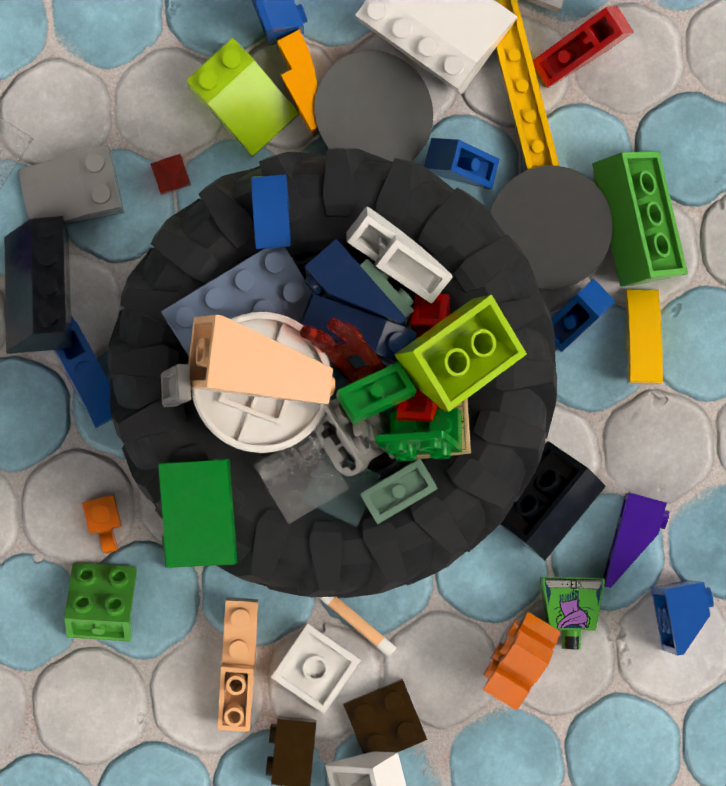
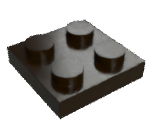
M403 679L343 703L363 754L373 751L400 752L427 740Z

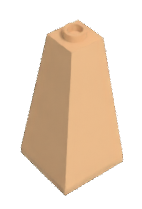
M224 316L194 317L188 361L192 389L312 404H329V398L333 396L335 390V379L332 377L333 368Z

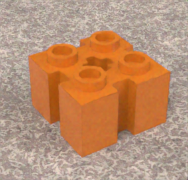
M528 611L521 622L515 619L506 634V640L503 644L500 642L490 658L491 662L483 674L488 678L483 691L517 711L529 694L531 687L538 681L549 665L554 652L553 648L557 644L561 631Z

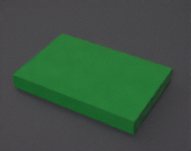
M212 459L159 463L166 567L236 564L237 551L230 460Z

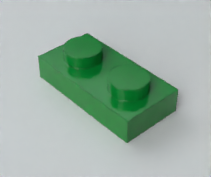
M397 362L337 390L336 397L352 424L355 425L414 397L417 390L400 362Z

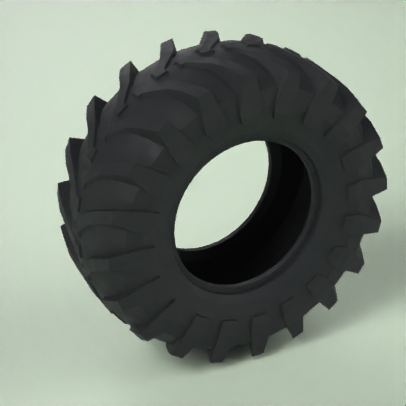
M357 148L327 149L326 154L285 152L259 161L260 166L221 176L206 186L199 193L201 199L198 198L195 202L164 222L150 243L154 248L149 249L127 278L120 306L124 307V309L119 311L108 345V367L110 374H113V377L110 379V411L117 436L124 443L122 450L133 479L146 498L155 505V511L162 520L159 463L212 459L230 460L237 563L234 565L216 566L242 580L266 586L270 590L304 597L350 598L384 593L403 585H411L449 567L465 552H470L492 533L504 520L513 502H517L541 460L545 439L548 437L556 406L557 372L553 323L547 304L540 294L531 265L517 243L508 234H504L482 203L458 187L453 189L426 167L395 158L392 162ZM287 174L292 245L285 248L304 278L306 277L304 266L335 239L342 244L359 265L366 259L373 265L375 264L373 259L347 243L346 232L366 206H368L405 233L452 274L453 278L440 293L449 294L450 314L473 298L492 295L527 353L523 358L468 397L471 453L452 455L447 459H421L438 489L379 524L374 520L360 494L417 460H397L378 472L352 480L321 481L308 479L277 467L259 453L234 448L216 437L201 420L194 405L192 391L191 400L176 407H164L162 405V372L177 364H188L189 357L161 311L263 250L256 249L251 177ZM393 277L387 280L395 290L401 287L414 301L415 292Z

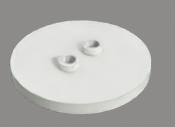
M252 312L231 319L330 367L327 355L317 338L302 324L287 316L271 312ZM191 388L194 405L206 427L226 444L248 452H274L295 445L316 428L326 412L322 406L323 404Z

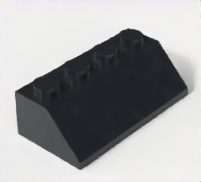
M63 216L33 218L4 237L7 354L72 348L69 234Z

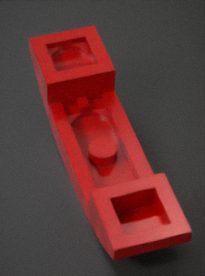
M415 294L414 312L411 318V327L413 331L417 332L415 339L450 315L449 294H439L432 304L418 294ZM416 388L417 391L414 397L398 404L396 418L398 421H433L438 405Z

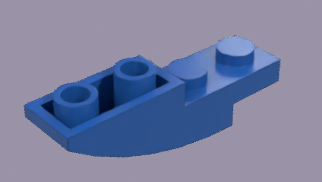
M71 315L72 348L53 351L65 370L68 380L95 428H98L112 420L110 411V383L78 323Z

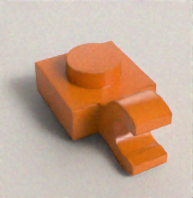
M115 495L82 502L89 534L99 533L103 553L107 554L118 551L113 529L122 527Z

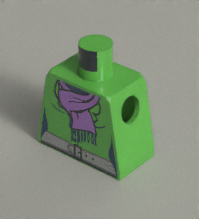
M540 577L546 623L557 630H562L561 649H581V630L596 631L605 584L604 578Z

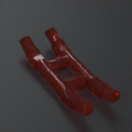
M332 318L328 322V330L346 341L335 345V341L328 333L320 329L304 325L300 330V336L310 341L322 353L324 352L350 384L387 367L364 340L363 334L359 329L348 322H343L337 318ZM358 354L367 365L354 368L346 357ZM398 404L395 405V406H393V408H394V409H397V408H398Z

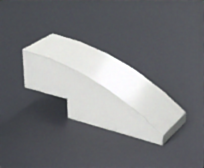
M366 206L346 232L347 243L373 259L376 267L431 304L453 278L452 274L421 246L368 206Z

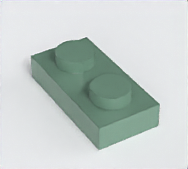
M366 259L360 266L403 313L407 320L414 312L410 307L414 301L401 287L395 290L387 281L391 276Z
M418 459L362 492L360 496L376 523L379 524L438 488L421 459Z

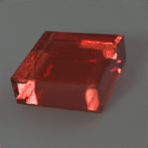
M181 154L150 164L161 195L191 185Z

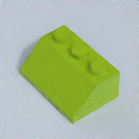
M487 295L471 299L394 355L402 365L412 384L445 412H449L527 355L493 296Z

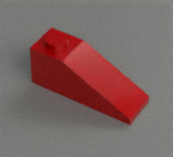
M618 6L605 7L533 59L534 68L547 88H550L612 49L633 34L634 31Z

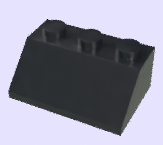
M547 441L533 477L518 501L513 502L511 509L500 523V526L545 561L606 486L588 467Z

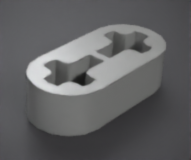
M329 415L324 416L316 426V435L336 469L345 476H353L363 472L367 468L369 461L362 465L355 461V465L348 466L345 460L349 457L348 454L351 455L352 453L338 430L336 432L337 436H330L327 430L330 428V424L333 425V422Z

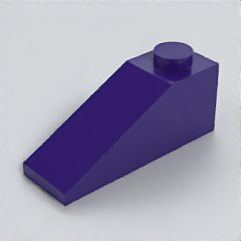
M630 492L625 493L602 577L605 579L604 587L611 588L656 538L660 529L666 528L670 513L668 510H665L666 502Z

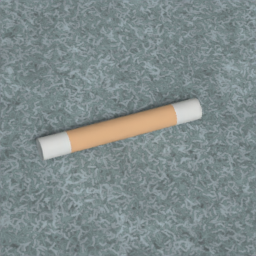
M320 597L325 604L387 657H390L396 650V646L337 597Z

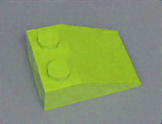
M234 38L229 40L186 80L190 91L252 157L299 115L298 111L262 68Z

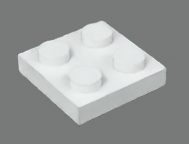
M307 623L271 678L325 714L361 659Z

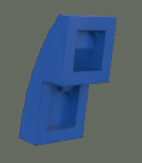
M287 174L251 177L256 249L291 246Z

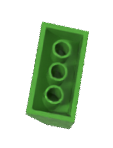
M660 151L622 152L592 163L594 181L605 196L612 215L613 231L610 246L614 256L615 270L619 278L620 287L641 285L688 274Z

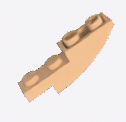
M226 597L217 730L250 732L259 599Z

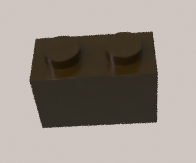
M278 716L277 724L271 723L269 743L275 744L274 757L267 756L266 776H272L271 785H311L317 720Z

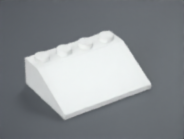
M366 0L355 15L361 24L460 95H462L518 18L495 0Z

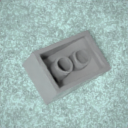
M108 145L75 151L18 170L28 220L63 216L65 224L69 225L125 213L113 154Z

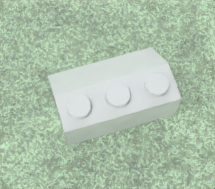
M373 751L325 765L330 786H406L398 752Z

